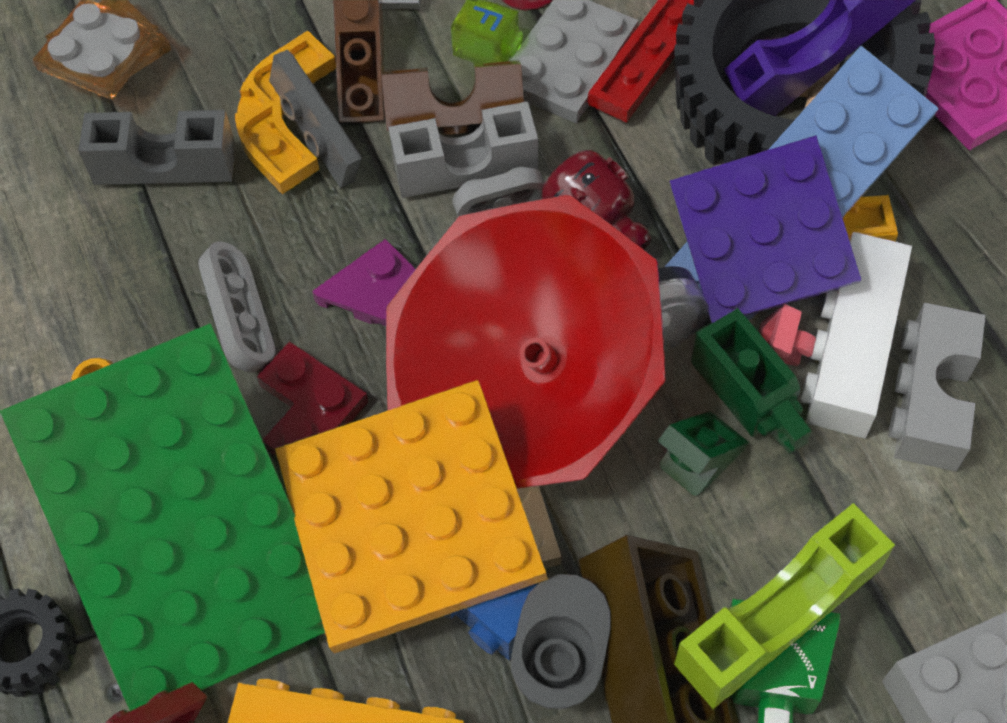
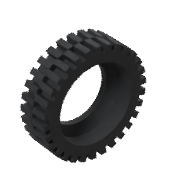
M694 0V5L687 3L682 13V24L678 23L676 31L677 110L680 109V121L684 130L690 128V140L696 149L705 144V158L711 164L715 165L722 157H724L725 164L769 150L795 120L766 114L743 102L732 92L731 84L724 69L757 40H762L774 34L800 31L824 11L830 0ZM915 0L861 46L926 97L935 55L932 54L935 39L934 33H929L931 20L928 12L919 13L922 1Z

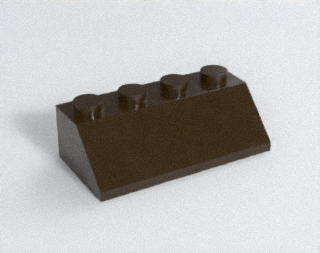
M625 535L580 558L582 578L591 581L604 594L610 609V634L602 669V678L611 722L739 723L732 694L713 709L674 665L680 642L713 617L697 551Z

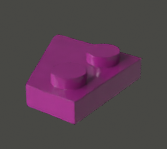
M384 239L312 291L314 300L321 307L328 308L329 304L353 312L355 319L369 324H382L386 326V307L416 269Z

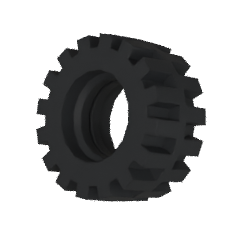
M19 588L9 590V598L7 599L0 595V692L5 695L10 692L15 697H25L28 690L34 695L44 692L42 684L48 681L54 686L59 682L60 678L56 675L60 669L68 672L72 665L68 655L76 654L77 644L72 638L77 635L69 617L53 599L46 594L42 596L37 590L28 589L26 594ZM30 623L40 625L42 628V639L32 655L22 661L5 662L2 658V646L8 635L21 625Z

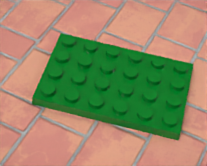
M211 323L0 410L130 711L148 703L151 698L161 691L166 690L170 693L191 682L200 690H203L325 633L294 520L296 516Z

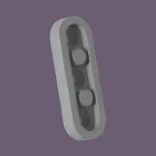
M221 241L214 242L200 256L198 265L223 351L229 363L234 367L246 372H258L274 357L275 345L250 265L242 252L233 245Z

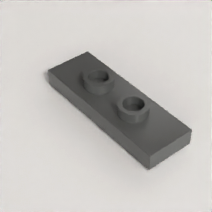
M289 50L275 54L269 82L280 97V103L285 115L290 120L297 122L304 133V139L309 151L315 157L319 156L339 187L343 188L353 183L361 162V155Z

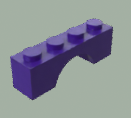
M830 0L824 11L808 26L783 38L757 40L730 63L724 71L739 99L759 111L776 116L915 0Z

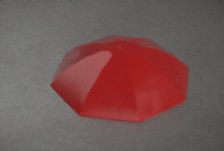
M571 195L519 203L459 216L386 307L387 411L478 380L516 489L585 480L666 381L658 261Z

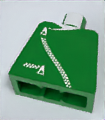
M732 599L730 607H734L745 600ZM830 612L737 689L732 694L734 703L757 707V723H793V713L813 714L823 696L840 624V613Z

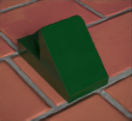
M707 411L670 424L658 440L660 444L668 449L661 459L659 466L692 495L697 496L744 451L749 442L713 412Z

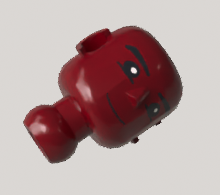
M593 150L579 151L560 164L545 181L541 193L542 199L571 195L643 250L652 241L649 230L643 224L633 222L629 217L635 206V196L626 182L629 178L628 174L611 157L606 160Z

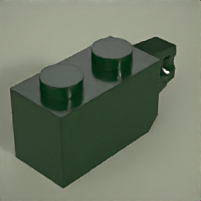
M737 308L698 331L695 337L691 363L749 435L754 437L759 433L763 436L771 434L789 454L806 445L808 438L811 436V429L800 416L803 408L797 400L801 390L797 377L744 314Z

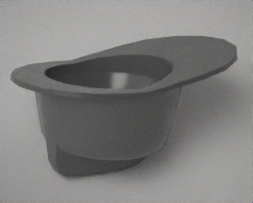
M557 574L534 587L529 592L522 607L511 654V673L517 688L531 702L545 708L567 709L582 703L595 691L601 677L610 634V609L604 594L591 581L577 575Z

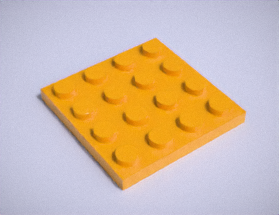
M478 380L275 449L289 502L296 516L294 520L328 645L334 654L548 580Z

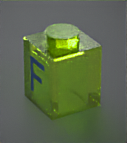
M466 0L451 25L453 56L473 63L507 61L510 56L513 57L523 40V32L519 31L518 11L487 0Z

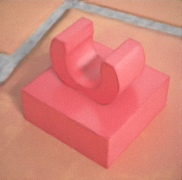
M783 304L761 322L759 333L784 363L797 367L800 364L802 355L812 356L816 337L806 331L797 330L802 312L787 304Z

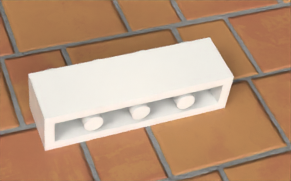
M853 232L850 244L862 280L860 283L826 293L821 317L829 319L827 331L818 329L813 353L810 358L819 361L817 374L807 373L800 402L809 404L805 423L866 439L877 414L912 246Z

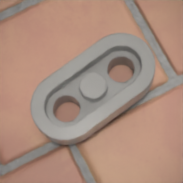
M516 167L507 173L482 180L473 179L465 182L454 194L452 203L457 217L504 206L542 200L541 193L545 181L542 173L535 168Z

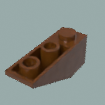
M333 0L339 124L384 122V98L381 77L384 71L382 0Z

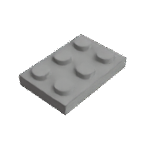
M553 0L510 60H519L521 63L524 101L577 124L589 106L587 104L588 92L637 29L639 20L590 0Z

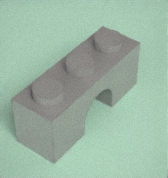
M528 102L482 110V122L479 128L473 133L460 138H448L439 134L435 118L388 127L401 198L458 188L469 180H482L507 173L516 167L535 168L538 170V136Z
M923 303L916 321L907 320L901 349L909 350L908 362L901 363L895 384V392L903 394L901 408L895 407L893 410L888 433L889 437L896 439L894 458L951 471H957L970 451L975 403L950 397L939 387L937 380L953 379L968 382L981 358L985 315Z

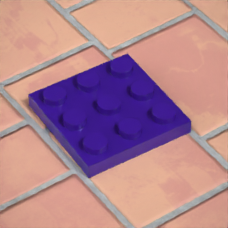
M817 135L669 181L711 323L737 308L744 316H748L861 282L862 279Z

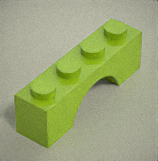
M854 503L815 533L795 558L764 587L740 604L730 608L724 607L680 642L674 665L713 709L716 708L882 569L895 544Z

